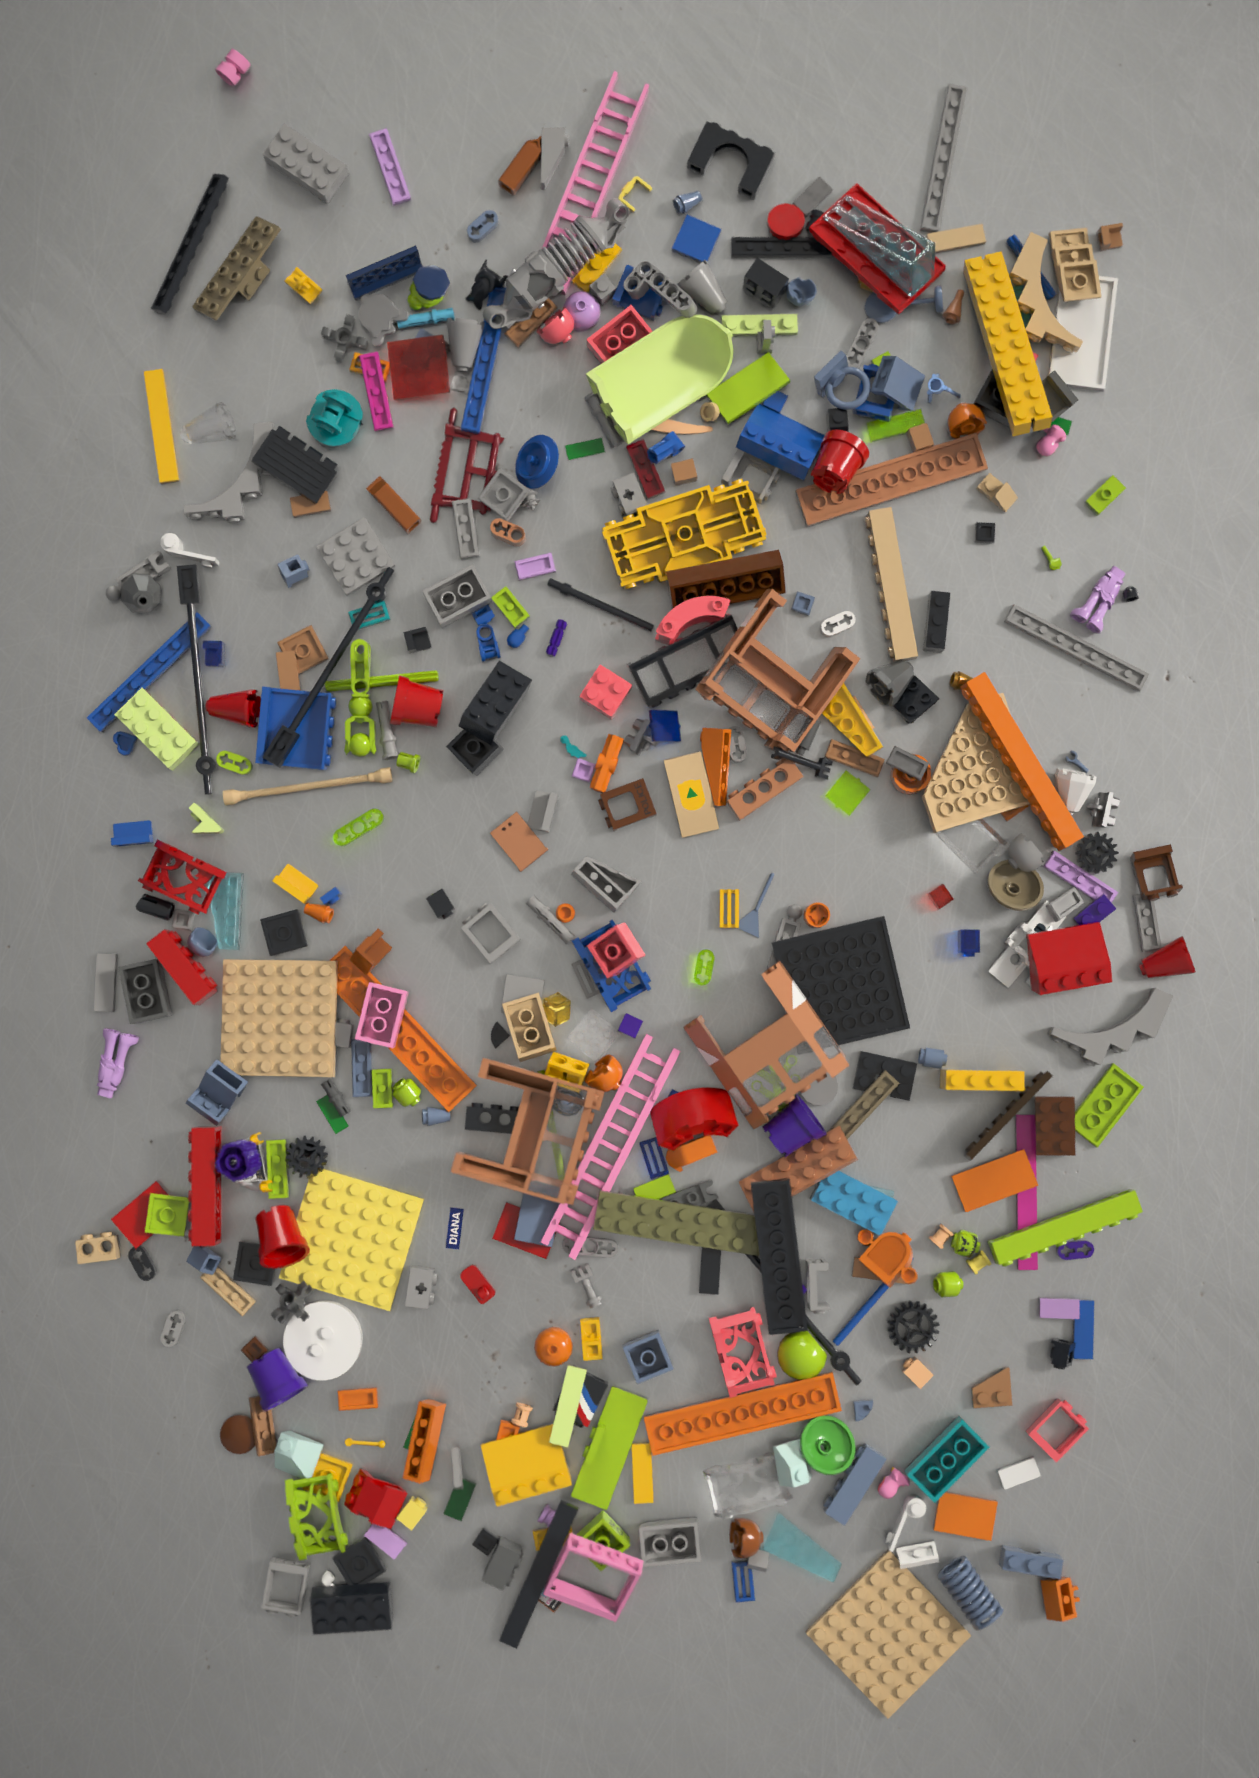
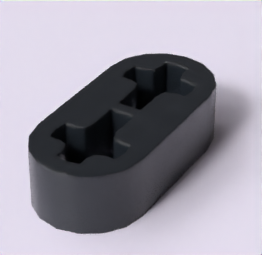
M139 1246L137 1249L135 1247L130 1249L128 1258L138 1277L143 1281L153 1279L157 1270L147 1250L142 1246ZM134 1250H136L137 1252H142V1255L140 1256L142 1263L140 1262L139 1258L133 1257V1255L135 1254ZM142 1264H144L147 1269L150 1268L152 1270L149 1273L150 1277L148 1275H143L142 1272H144L145 1269Z

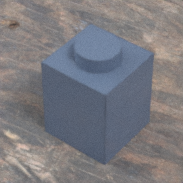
M194 1246L186 1262L200 1272L213 1275L222 1258L209 1248Z

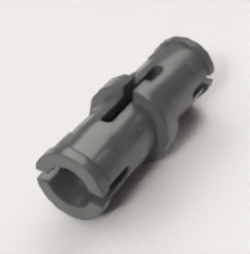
M331 1078L321 1084L329 1097L328 1101L333 1103L340 1118L351 1112L342 1098V1092L339 1093Z

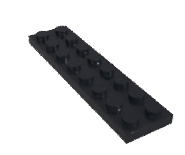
M790 1178L751 1182L769 1335L808 1331Z

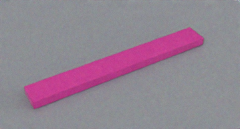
M1015 1115L1016 1152L1022 1149L1025 1150L1036 1178V1115ZM1037 1186L1016 1194L1017 1230L1037 1223ZM1038 1252L1031 1253V1257L1024 1260L1018 1258L1017 1269L1038 1270Z

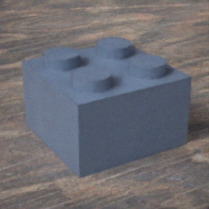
M659 1330L623 1344V1350L637 1384L673 1370L672 1362Z

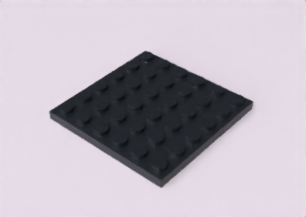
M885 916L771 942L776 963L780 961L838 1045L910 1028ZM822 1028L814 1033V1038L822 1049L834 1047ZM803 1041L796 1046L798 1055L813 1052L807 1041Z

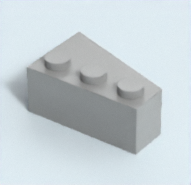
M587 856L571 874L612 912H615L642 882Z

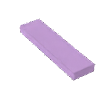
M387 128L370 133L369 136L393 206L410 201L411 197Z
M1052 851L1043 865L1045 869L1093 900H1096L1104 893L1112 903L1118 894L1116 890L1056 851Z

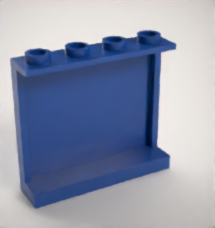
M262 686L255 763L274 765L262 757L281 726L284 725L287 728L290 726L310 691ZM319 692L295 732L300 737L282 766L327 770V766H330L331 755H328V749L332 747L333 736H330V728L334 727V717H332V709L336 707L334 694Z

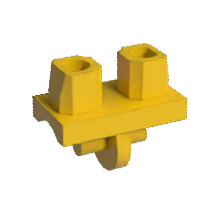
M298 267L284 280L288 286L309 304L323 291Z

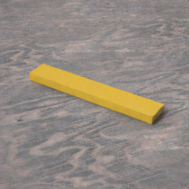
M164 370L144 371L160 484L179 481Z

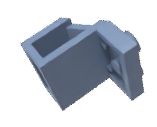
M216 1060L206 1071L199 1087L187 1099L185 1104L217 1126L228 1114L237 1096H241L248 1082L219 1060Z

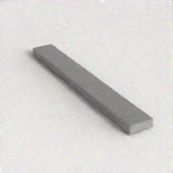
M948 84L920 227L921 231L934 233L940 230L967 89L964 86Z
M1013 604L1004 621L1139 692L1149 676L1145 671Z

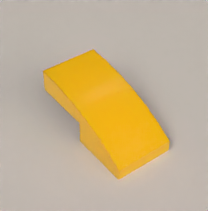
M599 1317L581 1318L583 1361L603 1359Z

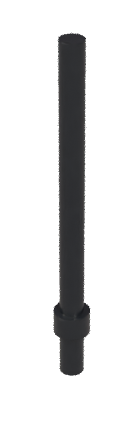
M552 578L547 583V585L560 590V593L566 596L569 594L650 632L653 629V624L572 588L570 584H563Z

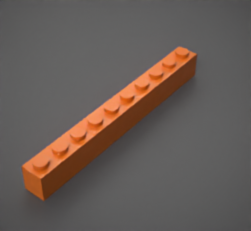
M983 672L960 686L963 697L971 704L972 712L980 719L983 730L989 734L993 747L998 749L1002 762L1010 769L1013 780L1019 784L1022 795L1028 799L1032 812L1040 819L1041 826L1049 834L1052 845L1060 851L1084 837L987 674Z

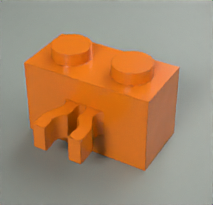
M1061 1576V1579L1049 1577L1040 1580L1047 1620L1064 1622L1076 1618L1075 1602H1079L1080 1597L1073 1595V1592L1078 1590V1586L1072 1585L1071 1577Z

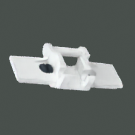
M1045 900L1028 922L1019 923L1004 942L1007 945L1005 951L988 970L1007 988L1012 985L1026 966L1029 967L1026 934L1057 929L1066 918L1065 916L1060 921L1055 922L1046 908V905L1050 903ZM1013 954L1019 955V961L1016 964H1012L1010 961V957Z

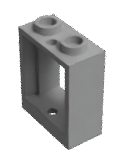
M485 903L477 910L479 913L475 917L469 916L462 922L464 926L461 928L489 963L492 964L521 939L492 904L487 905ZM491 911L511 937L489 954L469 928Z
M272 1557L269 1562L261 1609H266L268 1613L284 1612L285 1615L290 1617L300 1615L303 1611L311 1564ZM275 1571L303 1575L298 1604L270 1600Z

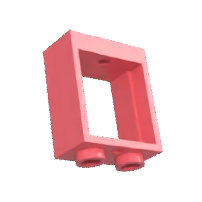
M1058 1398L1025 1431L1056 1463L1089 1430L1085 1425L1087 1421L1079 1413L1075 1415L1071 1411L1073 1407L1066 1400L1061 1402ZM1060 1407L1078 1427L1054 1450L1036 1431Z

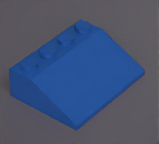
M758 404L745 424L736 448L804 480L820 450L824 435L766 406Z

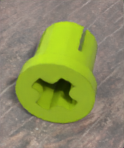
M400 752L396 766L410 770L411 773L415 774L420 764V755Z

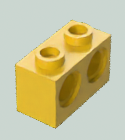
M553 1052L544 1075L583 1085L589 1064ZM558 1083V1084H560V1085H563V1086H566V1087H569V1088H572V1089H575V1090L580 1091L579 1088H575V1087H572V1086H568V1085H565V1084Z

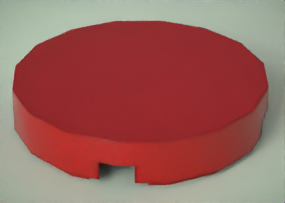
M779 204L769 212L767 225L771 234L778 239L789 240L792 237H797L804 229V214L800 208L793 204Z

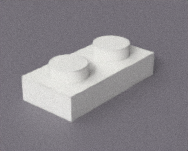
M934 1541L896 1548L900 1569L939 1562Z

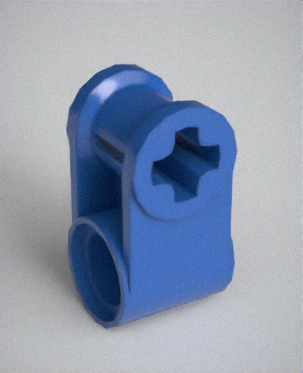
M481 624L477 628L476 634L482 662L490 658H501L493 628L489 624ZM489 629L491 631L490 636L487 638L481 637V630Z

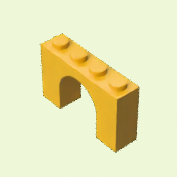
M940 1069V1089L1024 1091V1071Z

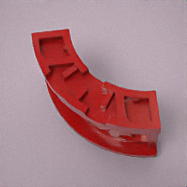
M157 839L154 845L157 849L143 878H139L138 882L143 884L142 888L150 892L155 890L189 906L188 910L199 915L200 912L206 914L213 896L227 872L198 858L193 861V856ZM175 858L176 863L173 866H168V863L172 864L171 861ZM184 862H187L185 871L192 883L173 888L168 876V870H176ZM194 869L198 870V874L195 875L198 877L197 880L192 875ZM215 875V877H214V879H213V881H212V883H211V886H210V888L208 889L206 886H204V884H206L208 881H210V880L213 878V876ZM158 876L157 881L153 882L155 877ZM162 884H164L166 890L163 889V888H161V887H159V886H161ZM198 888L203 889L207 893L202 904H198L193 900L194 895L202 897L201 893L197 890ZM185 893V899L177 896L178 894Z

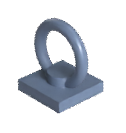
M842 351L837 353L814 376L817 393L822 398L826 395L829 402L839 409L850 410L857 408L869 397L871 384L868 376L858 368L848 367L847 356ZM845 375H855L863 383L862 394L851 402L838 400L833 394V387L835 388L840 385Z

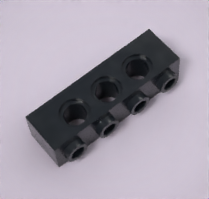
M472 1103L471 1106H467L465 1130L512 1134L519 1107L510 1106V1110L502 1109V1105L491 1104V1108L483 1107V1103ZM483 1112H488L491 1115L489 1123L481 1121L480 1116ZM502 1114L509 1115V1124L504 1125L500 1122Z

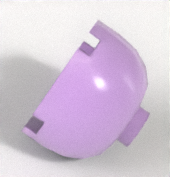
M578 291L572 293L563 305L571 314L574 320V330L587 331L595 326L600 318L599 303L588 292Z

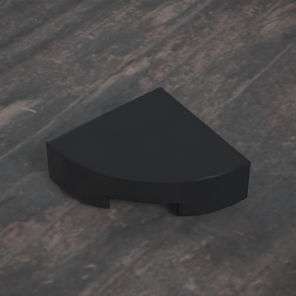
M498 1021L494 1024L491 1031V1041L495 1049L510 1036Z

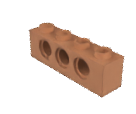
M781 759L775 763L776 768L771 771L768 768L759 774L761 776L760 779L757 781L752 779L744 785L745 789L740 792L736 790L728 795L729 800L726 803L739 821L803 778L802 773L794 762ZM775 773H783L784 781H776L774 778ZM766 783L769 786V791L766 793L761 792L758 788L759 784ZM751 794L753 796V802L749 804L745 803L743 801V795Z

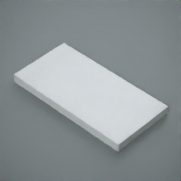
M1099 276L1101 298L1064 302L1059 288L1055 318L1067 331L1083 341L1077 353L1064 350L1060 344H1052L1049 374L1055 370L1068 387L1105 390L1118 278Z

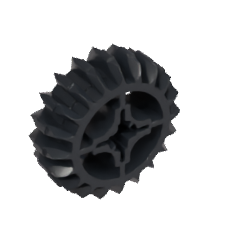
M909 1300L908 1307L902 1302L901 1307L903 1309L900 1310L898 1307H895L894 1309L898 1313L896 1315L890 1313L894 1320H887L888 1324L893 1325V1327H888L887 1331L894 1332L890 1334L889 1338H897L893 1344L895 1346L900 1344L899 1349L901 1351L907 1346V1353H910L913 1348L917 1354L919 1352L918 1347L924 1352L926 1351L925 1344L932 1347V1344L929 1342L930 1339L933 1341L937 1340L933 1333L939 1334V1330L934 1329V1327H938L940 1324L933 1321L938 1317L936 1314L931 1315L933 1312L932 1308L926 1310L927 1304L925 1303L920 1308L919 1301H916L915 1306H913L912 1301ZM909 1312H918L911 1319L902 1317ZM923 1315L926 1316L928 1321V1331L921 1328V1318ZM917 1322L916 1326L919 1330L912 1329V1331H909L911 1328L906 1323L914 1325ZM899 1323L906 1327L903 1339L898 1333ZM915 1335L924 1336V1338L917 1342H909Z

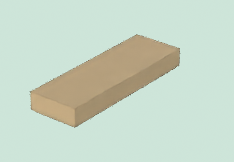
M983 224L926 235L929 250L933 254L986 243Z
M219 1266L213 1275L203 1273L200 1276L208 1286L242 1317L256 1303V1300Z

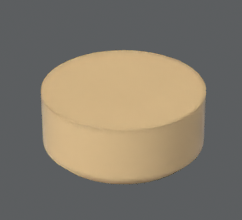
M706 402L701 406L700 415L702 419L711 422L718 418L719 407L716 403Z

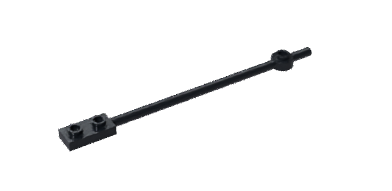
M193 564L177 566L180 604L187 605L201 750V757L196 761V769L203 775L204 792L206 795L212 794L211 774L216 769V763L213 758L209 757L194 606V604L200 603L197 565ZM205 762L210 764L208 769L203 768Z
M387 567L379 582L372 583L367 587L366 595L368 600L290 726L288 728L284 725L281 726L262 758L281 768L300 737L295 731L374 603H380L386 598L387 592L384 587L394 572L392 568ZM380 592V595L375 596V593Z
M717 1199L706 1206L708 1208L725 1210ZM745 1254L761 1272L760 1259L756 1255ZM806 1315L807 1328L831 1355L830 1362L832 1367L837 1371H844L856 1386L860 1384L862 1380L849 1366L850 1358L848 1354L841 1350L837 1351ZM839 1358L844 1359V1363L841 1365L837 1363Z

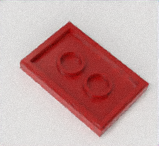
M157 1181L111 1219L135 1249L155 1234L145 1232L150 1193L168 1195Z
M506 1202L492 1239L547 1259L551 1247L514 1240L520 1207Z

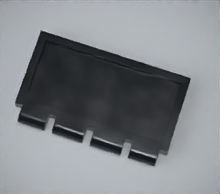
M279 425L276 431L271 430L251 462L314 504H317L337 474L335 468L338 464L328 457L321 462L322 453L311 446L305 451L304 448L307 443L295 435L291 440H288L291 433Z

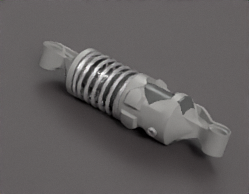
M615 198L608 202L606 214L603 218L578 216L574 220V224L570 223V227L577 234L576 237L568 228H565V232L571 238L570 242L563 233H559L565 244L554 237L555 245L548 242V248L543 247L537 252L533 251L525 258L524 264L518 269L514 268L510 271L511 275L506 278L503 305L487 306L483 311L484 319L495 329L505 326L509 328L515 322L530 319L532 312L536 308H542L544 301L551 295L556 296L564 289L563 285L566 281L568 282V277H573L572 271L578 273V267L584 268L583 262L589 264V258H595L594 253L600 254L605 249L613 248L618 234L626 228L624 224L630 214L629 208L619 199Z

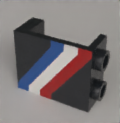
M587 1371L574 1425L583 1428V1426L588 1428L608 1386L607 1381ZM560 1395L557 1399L556 1404H554L553 1411H555V1415L557 1412Z

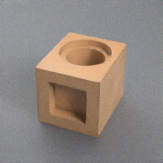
M915 1356L912 1359L908 1358L902 1365L904 1367L902 1369L903 1373L920 1389L934 1376Z

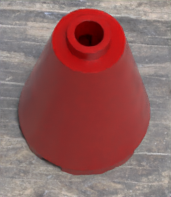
M250 689L212 696L206 701L205 708L210 716L249 728H255L259 723L255 721L260 716L261 698L256 695L257 690Z
M1181 936L1142 959L1143 964L1139 965L1142 975H1147L1148 978L1195 973L1196 971L1184 937Z

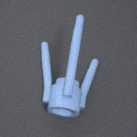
M940 374L932 375L928 382V403L932 402L933 393L940 394L943 390L955 397H961L960 394L945 386L944 382L938 378Z

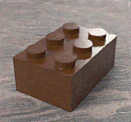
M1035 1096L1036 1155L1076 1156L1075 1096Z

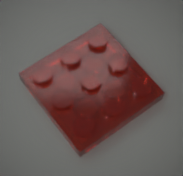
M444 335L387 342L394 400L450 393Z

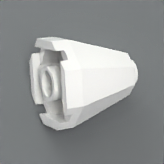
M1057 768L1055 773L1057 792L1070 814L1073 815L1074 812H1079L1096 783L1097 776L1092 774L1087 776L1085 772Z

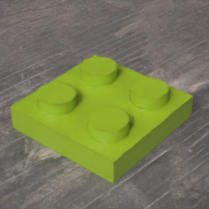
M150 1193L145 1232L185 1237L189 1208L188 1197Z

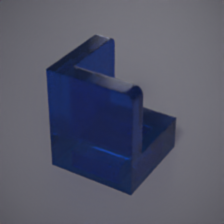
M203 641L205 665L225 667V643L223 641Z

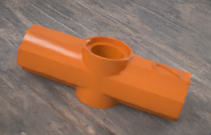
M608 734L602 753L600 752L595 766L596 771L592 778L590 789L600 793L606 792L611 775L614 774L623 738Z

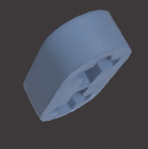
M492 210L483 212L468 226V238L472 242H479L497 227V214ZM486 217H493V223L488 222L485 224L487 222ZM481 228L478 236L476 234L472 235L473 229L477 231Z

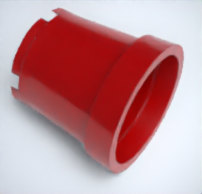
M830 430L824 435L820 447L821 452L811 472V476L814 477V484L821 490L828 493L832 490L837 491L836 494H841L846 490L856 472L868 460L869 449L860 438L850 432Z
M399 675L390 724L401 725V723L436 728L444 690L409 681L410 678Z
M273 1206L271 1211L265 1213V1210L257 1214L255 1221L260 1244L258 1254L261 1266L271 1269L288 1267L308 1256L310 1252L308 1243L301 1234L293 1209L291 1210L290 1206Z

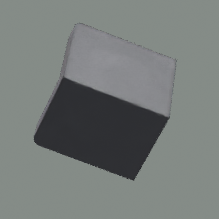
M426 627L403 632L409 653L431 648Z

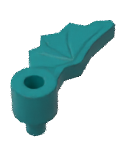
M561 736L560 741L566 744V750L571 756L577 758L587 756L576 745L570 743L568 736Z

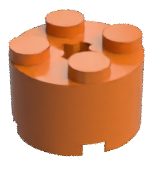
M915 755L918 758L928 762L924 757L920 755ZM930 764L920 781L913 777L909 778L907 774L892 767L890 774L892 784L898 791L904 794L911 795L920 792L928 785L931 779Z

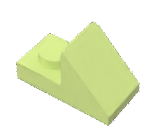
M193 803L189 807L192 811L190 815L197 822L202 821L192 831L193 834H222L224 832L198 804Z

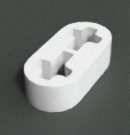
M844 611L824 620L820 628L821 633L826 637H832L850 629L855 623V615L850 611ZM845 615L847 618L851 617L849 625H847L846 622L842 624L839 623L844 619ZM826 623L837 625L832 629L831 633L829 630L825 631L824 629L827 626Z

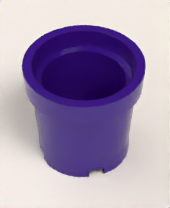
M795 1094V1099L762 1126L765 1133L768 1131L771 1134L769 1139L781 1154L784 1153V1157L789 1156L810 1141L818 1140L826 1135V1131L817 1117L798 1094Z
M281 1348L263 1355L261 1359L253 1361L246 1367L261 1399L259 1403L263 1412L281 1405L308 1387L304 1378L299 1377Z

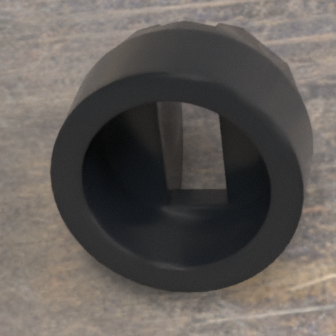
M1129 586L1125 588L1123 592L1124 601L1131 602L1139 599V594L1135 587Z

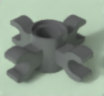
M346 314L343 327L336 331L327 327L322 328V338L335 340L338 343L334 354L336 361L343 362L346 349L352 346H357L361 349L367 348L368 342L366 338L356 337L351 333L355 322L353 315ZM341 336H349L347 341H340Z
M302 1281L298 1285L297 1290L292 1292L288 1287H284L280 1283L275 1289L281 1295V1307L275 1309L271 1316L282 1324L286 1321L289 1313L292 1312L297 1318H301L305 1322L309 1318V1314L304 1310V1298L311 1295L314 1289L311 1285H307L305 1281Z

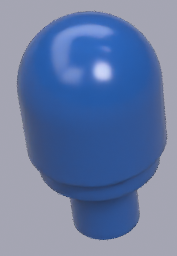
M525 624L519 630L515 629L507 637L509 647L518 648L526 638L524 634L529 630Z

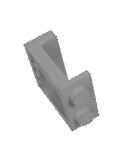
M738 449L724 473L721 483L728 487L732 486L731 482L739 480L748 465L756 467L770 475L761 494L750 489L755 501L761 504L763 499L767 501L772 492L769 488L772 483H777L781 475L778 473L779 468L773 467Z
M806 1259L807 1307L814 1314H824L825 1310H830V1306L827 1302H818L817 1271H828V1262L825 1259Z

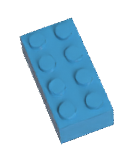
M837 1171L818 1182L810 1197L811 1201L878 1235L882 1234L898 1202L841 1171Z

